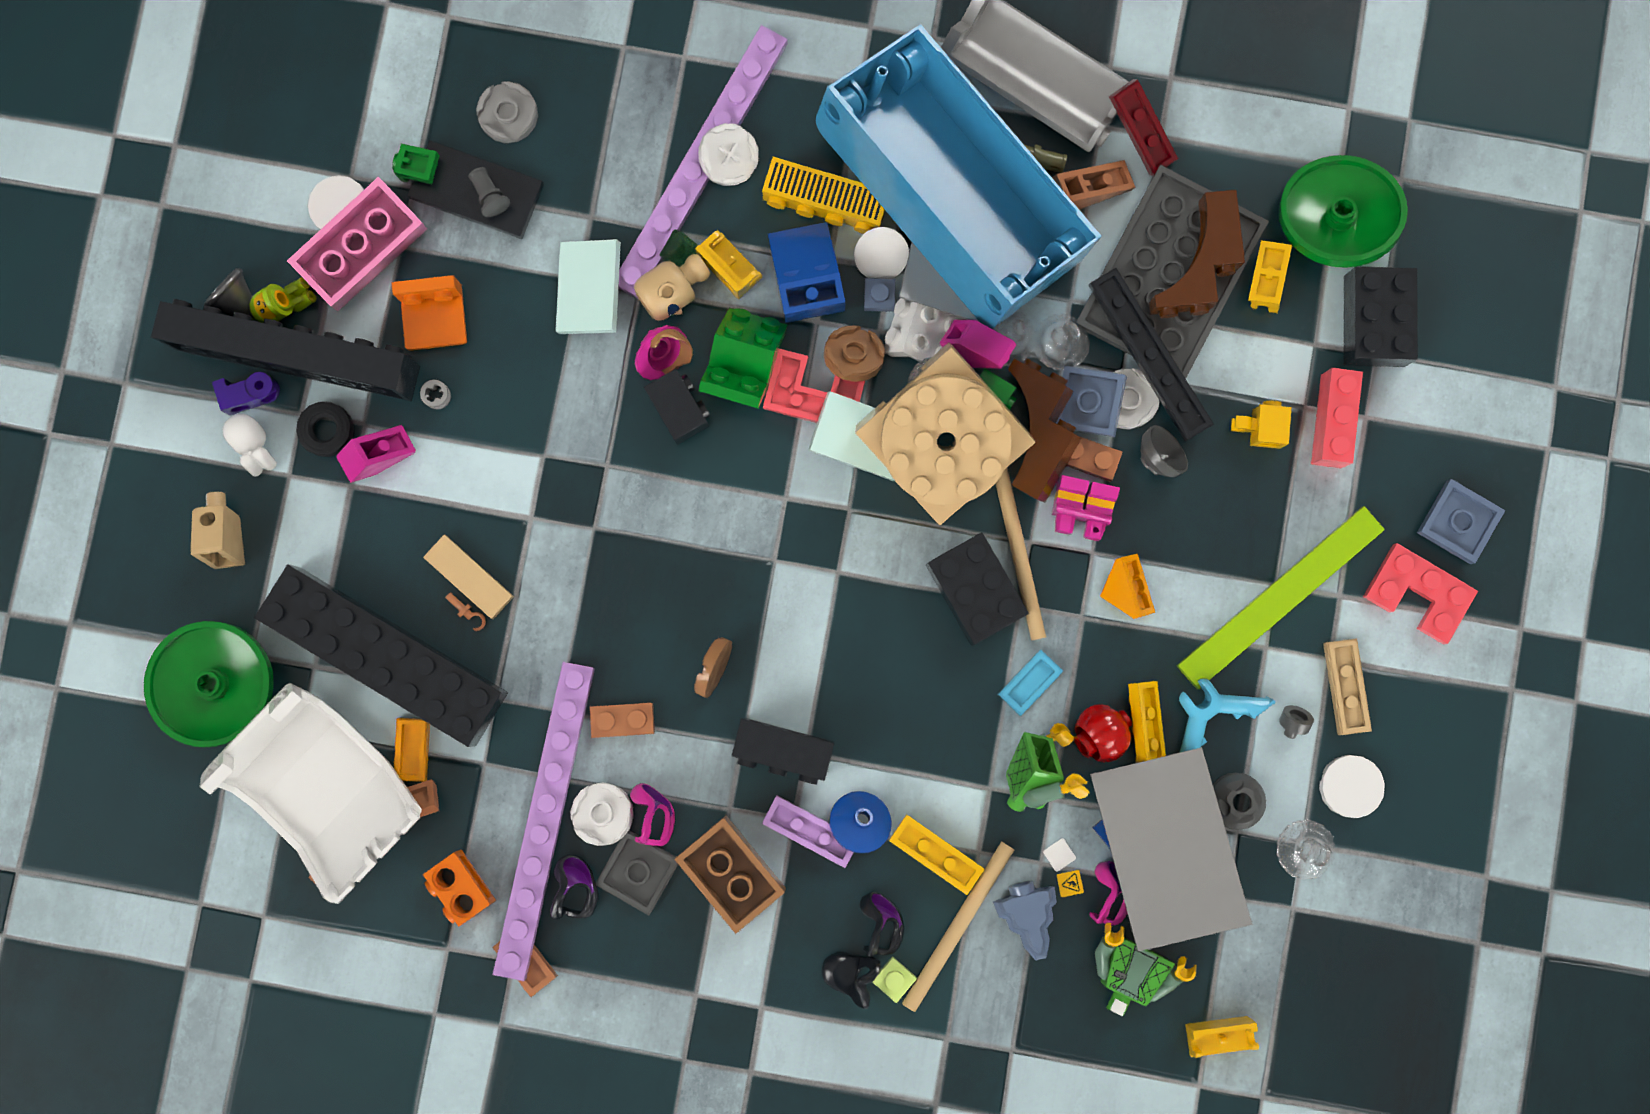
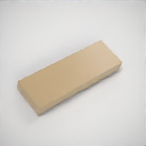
M443 535L423 557L491 619H494L514 597L447 535Z
M1357 638L1323 643L1337 734L1347 735L1372 731Z

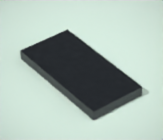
M429 140L426 149L437 151L440 155L433 182L428 184L413 180L407 196L414 201L523 239L544 183L533 177ZM476 168H486L495 188H499L503 196L509 198L510 205L503 213L494 217H485L482 214V206L478 201L479 194L468 177L469 173Z

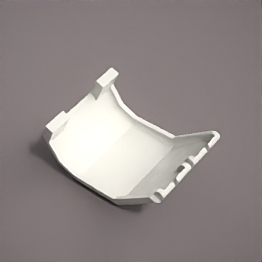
M292 683L283 687L208 765L200 779V788L211 794L219 787L232 792L251 806L298 852L322 896L327 901L339 904L355 887V882H360L377 864V859L382 858L400 840V835L405 834L418 821L422 811L390 762L369 741L323 700Z

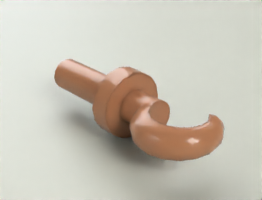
M451 592L445 597L460 611L457 614L460 618L464 615L468 620L473 616H479L482 619V625L478 628H473L474 631L484 628L486 620L483 614L471 612L469 610L471 606L469 604L465 606Z

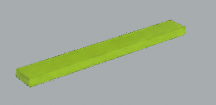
M1365 506L1361 507L1176 666L1196 689H1200L1201 687L1197 680L1212 679L1385 529Z

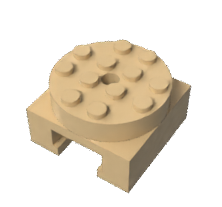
M950 342L921 367L923 371L890 401L887 403L882 401L856 425L855 429L857 436L887 467L897 484L913 496L939 526L968 501L988 491L1001 477L1004 470L1036 443L1029 431ZM944 432L952 433L955 436L953 447L951 445L947 447L938 445L937 439L939 435Z

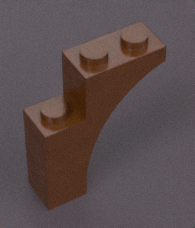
M1236 190L1205 192L1199 200L1200 237L1194 259L1185 275L1177 283L1152 298L1149 302L1150 315L1159 314L1160 318H1172L1178 316V312L1190 311L1191 315H1203L1209 313V309H1212L1218 303L1215 273L1217 272V276L1233 275L1245 263Z
M1014 358L1008 370L1016 378L1025 395L1030 416V434L1036 443L1027 450L1021 468L1011 485L1045 503L1082 439L1074 434L1076 427L1061 419L1056 424L1074 391L1066 386L1068 380L1052 372L1050 376H1047L1040 372L1042 366L1027 358L1023 363Z

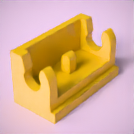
M718 230L695 248L696 254L701 257L706 266L738 300L763 278V275Z
M1261 240L1248 301H1251L1252 308L1257 309L1258 306H1266L1269 312L1278 313L1292 245Z
M1248 1016L1185 1024L1190 1057L1198 1058L1205 1055L1259 1049V1044L1254 1038V1032H1258L1257 1023Z

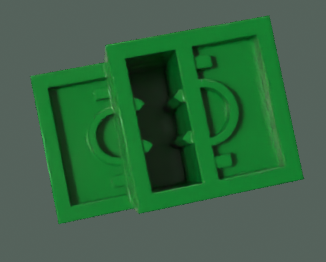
M729 308L715 333L709 364L700 380L698 391L759 408L768 389L778 350L785 337L788 325L780 323L779 320L772 317L763 318L750 314L745 309Z

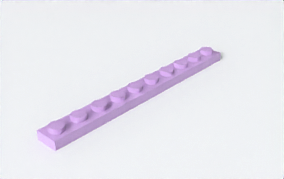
M762 25L760 26L619 269L618 289L639 300L634 291L636 280L663 261L709 181L699 163L698 148L702 137L711 128L724 123L741 126L788 44L786 38Z
M567 662L562 663L493 975L521 981H525L527 978L595 668Z

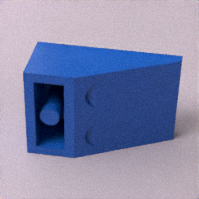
M827 222L768 233L785 323L845 311V298Z

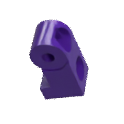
M255 372L247 380L234 384L224 378L212 382L220 411L229 416L271 403L276 400L280 393L278 382L263 372Z

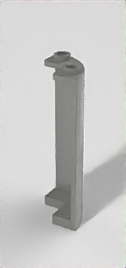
M972 0L961 21L951 27L941 46L942 50L957 67L1087 152H1090L1095 145L1101 147L1111 131L1107 128L1117 114L1109 96L1129 83L1004 0Z

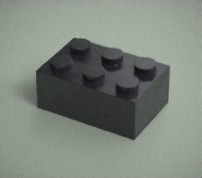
M1354 267L1344 275L1343 366L1406 367L1418 360L1417 268Z
M983 532L925 565L971 646L1029 614Z
M742 718L731 756L738 758L737 764L755 768L759 763L769 766V773L786 777L789 771L800 774V781L817 785L818 779L825 781L835 743L827 739Z

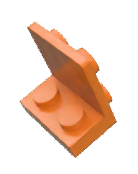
M454 275L391 282L392 293L401 302L404 341L407 350L446 347L467 343L462 284Z

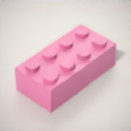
M377 177L292 255L287 262L332 308L339 311L419 238L427 228L399 197Z

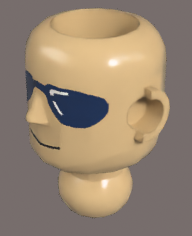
M698 254L688 256L685 263L680 267L672 261H664L637 279L634 284V291L650 316L657 321H663L672 315L683 314L682 308L691 303L695 298L692 285L696 282L707 280L710 271Z

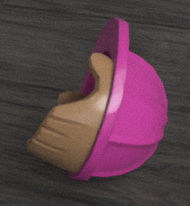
M669 325L649 330L641 341V346L636 353L635 366L637 372L643 378L649 380L659 379L672 370L689 364L693 356V349L686 335L678 327Z

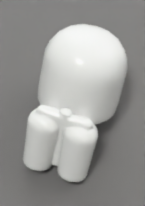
M246 414L231 416L223 426V436L227 443L238 454L242 455L240 457V464L252 476H259L263 468L266 470L274 469L277 462L265 448H262L266 441V432L254 418Z

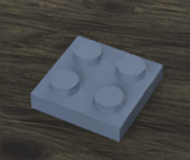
M1064 366L1062 377L1068 380L1066 386L1074 392L1056 424L1061 419L1076 427L1075 431L1115 437L1127 376L1124 374Z
M1449 479L1445 482L1417 533L1465 562L1475 564L1505 510L1458 482Z

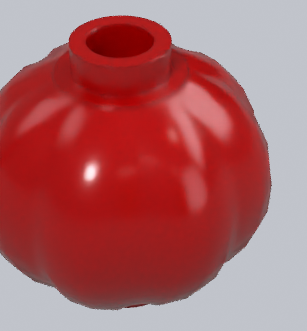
M1104 704L1092 705L1085 709L1077 719L1075 724V745L1086 758L1092 757L1098 762H1113L1124 755L1130 745L1131 734L1129 727L1132 726V721L1123 710L1118 712Z

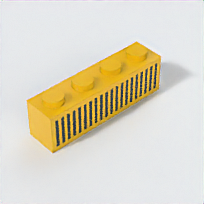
M772 157L762 189L763 200L767 201L769 206L777 209H784V207L795 209L797 214L808 218H813L814 215L825 218L827 223L834 226L846 224L854 227V230L861 234L873 228L881 227L886 211L863 183Z

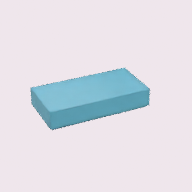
M1039 650L997 695L1019 716H1022L1059 677L1063 670L1042 650Z

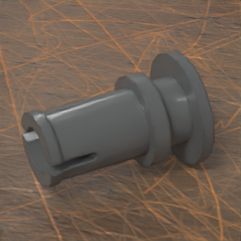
M479 167L469 173V180L473 183L479 194L478 201L482 206V214L485 217H494L503 213L509 207L510 200L507 196H503L499 188H495L486 168Z

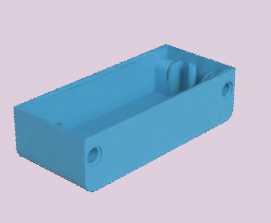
M921 24L827 87L816 115V125L819 132L977 320L987 327L995 328L1075 267L1102 237Z

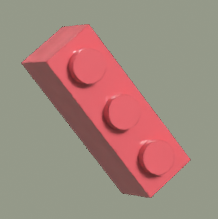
M1331 368L1321 374L1311 465L1341 469L1353 464L1363 377L1362 371Z

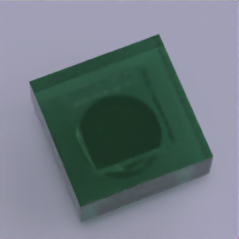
M674 229L659 256L666 261L674 262L680 267L685 263L688 256L696 254L695 248L698 244L682 231Z

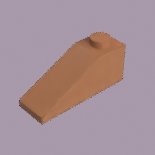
M1125 160L1059 173L1052 177L1079 210L1136 188Z

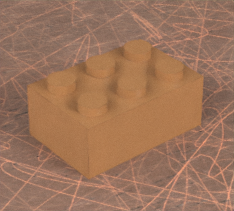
M727 815L675 858V861L735 934L783 895L786 887Z

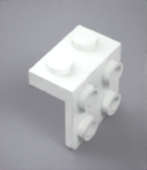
M900 298L894 308L895 315L891 327L885 336V354L891 357L909 356L925 364L942 349L939 342L953 321L967 319Z

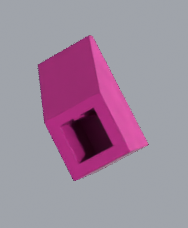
M954 320L939 342L942 348L950 342L972 368L1001 369L1007 363L1010 354L1017 345L1010 338L976 320Z

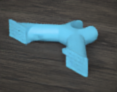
M1208 679L1197 680L1205 694L1204 701L1200 705L1195 706L1189 696L1183 691L1179 696L1180 704L1189 715L1180 752L1201 748L1207 742L1204 738L1207 721L1216 714H1232L1235 719L1240 718L1242 715H1247L1255 719L1256 716H1259V714H1262L1263 711L1265 712L1266 709L1271 707L1272 704H1275V700L1267 696L1263 698L1220 695Z

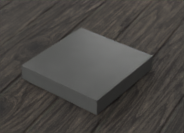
M629 830L617 844L596 881V886L649 916L678 866V863L675 861L677 856L659 846L636 842L635 837L641 836Z

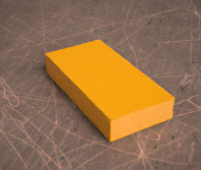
M420 718L396 719L394 769L402 781H427L430 724Z

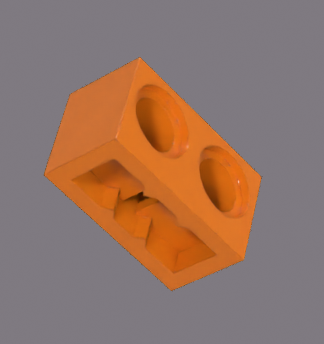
M462 849L452 853L423 874L427 880L424 882L427 890L433 897L438 896L444 905L442 908L444 915L451 923L455 922L458 927L496 901ZM445 868L452 870L455 875V881L452 885L445 883L442 878V872ZM461 895H468L472 899L473 907L471 910H465L461 907Z

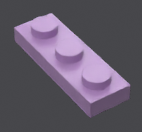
M776 795L762 824L846 868L853 852L845 849L836 841L831 832L830 823Z

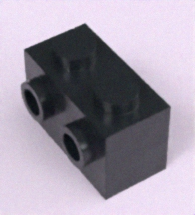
M674 369L644 387L677 445L709 427L706 418L710 417V414L702 400L697 403L695 402L690 393L695 388L686 374L680 376L677 369Z

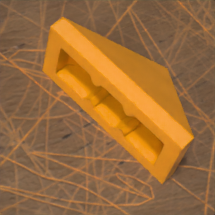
M1138 553L1116 559L1100 597L1133 619L1156 613Z

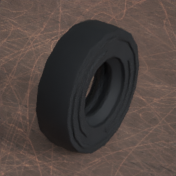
M317 402L309 405L301 413L297 421L296 433L299 442L307 451L317 456L331 457L337 455L353 439L354 425L351 416L343 407L332 402ZM323 418H331L337 427L335 435L327 441L319 440L314 433L316 423Z

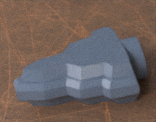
M1025 881L1008 887L1010 895L993 901L998 917L1006 919L1010 931L1020 935L1023 947L1035 961L1046 958L1050 942L1047 927L1053 921L1052 907L1057 903L1054 886L1035 888L1034 881Z

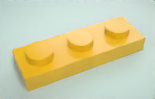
M1150 681L1128 684L1136 763L1166 756L1158 682Z
M907 814L889 838L891 843L966 895H968L985 870L978 863Z

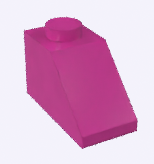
M399 425L351 439L337 454L336 458L350 483L381 473L413 455L416 449L403 426Z

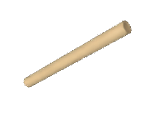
M1006 468L995 485L1022 602L1029 613L1026 615V620L1032 641L1046 638V633L1008 468Z
M1001 841L985 870L975 883L902 1002L911 1011L916 1012L1013 854L1014 849Z

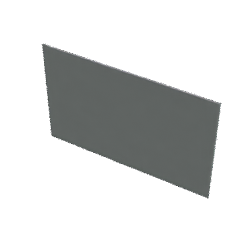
M1202 747L1090 774L1138 952L1253 925Z

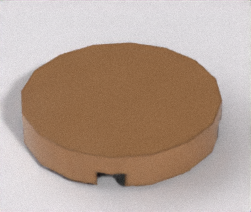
M844 326L830 334L825 344L823 356L826 366L834 375L843 380L853 382L866 381L876 376L882 368L885 348L881 339L874 332L861 330L860 326Z
M721 637L715 639L703 659V671L699 675L697 674L694 686L696 694L708 698L713 693L727 666L732 650V641Z

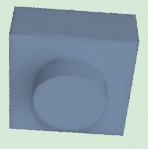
M865 278L864 311L894 312L895 279Z

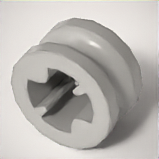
M429 380L421 387L420 396L422 401L432 409H442L450 402L451 392L441 381ZM438 387L442 388L439 390L443 394L442 398H435L434 402H430L432 397L429 396V392L431 390L436 391Z

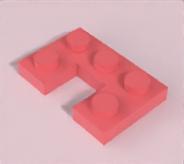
M779 348L763 409L817 423L827 392L801 386L808 356ZM835 375L831 392L860 402L865 381L853 382L843 380Z
M1396 543L1392 545L1363 597L1390 613L1395 611L1407 588L1431 602L1416 629L1442 644H1448L1478 590Z

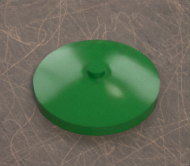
M1348 155L1323 157L1300 168L1286 184L1279 206L1281 228L1288 241L1297 251L1320 264L1342 268L1369 264L1387 254L1399 240L1408 214L1405 194L1400 184L1387 170L1367 159Z
M195 622L169 634L154 650L145 671L144 697L151 717L158 727L171 738L195 747L222 746L229 744L271 701L274 681L273 671L264 648L245 630L223 622Z

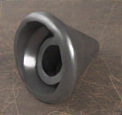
M240 268L234 269L206 299L204 306L215 307L230 314L239 312L253 317L249 309L252 295L242 275V270Z

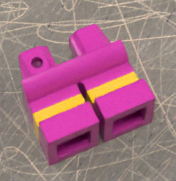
M1061 475L1057 481L1052 515L1056 516L1055 532L1071 535L1075 520L1086 522L1083 538L1100 541L1105 527L1111 524L1112 512L1120 488L1097 482L1089 484L1088 480Z

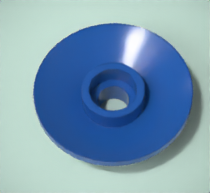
M862 791L850 792L842 796L835 803L830 813V829L834 838L842 847L851 852L869 853L875 851L886 842L890 835L892 826L890 812L886 805L873 794ZM863 814L867 816L868 823H861L858 820V815Z

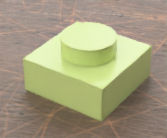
M892 956L872 982L897 1003L917 980V977Z

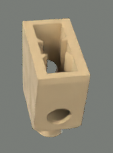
M223 492L207 493L206 507L195 508L192 511L191 555L213 569L245 565L240 517L226 506V494Z

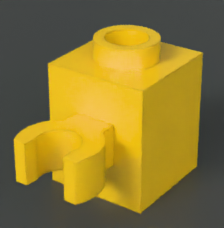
M1263 401V405L1260 404L1252 410V417L1236 416V418H1232L1231 431L1251 432L1250 446L1281 449L1289 444L1292 407H1284L1282 402Z

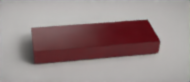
M1138 79L1131 80L1109 96L1149 175L1154 176L1160 165L1168 167L1178 160Z

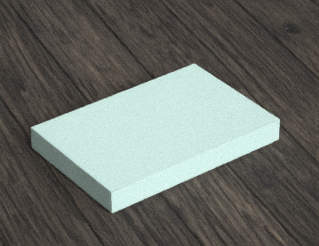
M617 239L560 242L556 315L557 333L616 332L621 242Z
M827 392L808 451L895 481L887 467L855 433L856 425L875 408L834 392Z

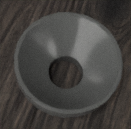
M1153 425L1144 432L1141 440L1140 459L1147 469L1152 471L1154 475L1173 478L1187 471L1188 460L1182 446L1169 431L1159 425Z
M1234 772L1219 777L1213 783L1226 828L1234 830L1247 829L1254 826L1262 818L1266 809V796L1263 788L1254 778L1244 773ZM1239 793H1245L1250 799L1248 809L1243 812H1238L1233 806V798Z

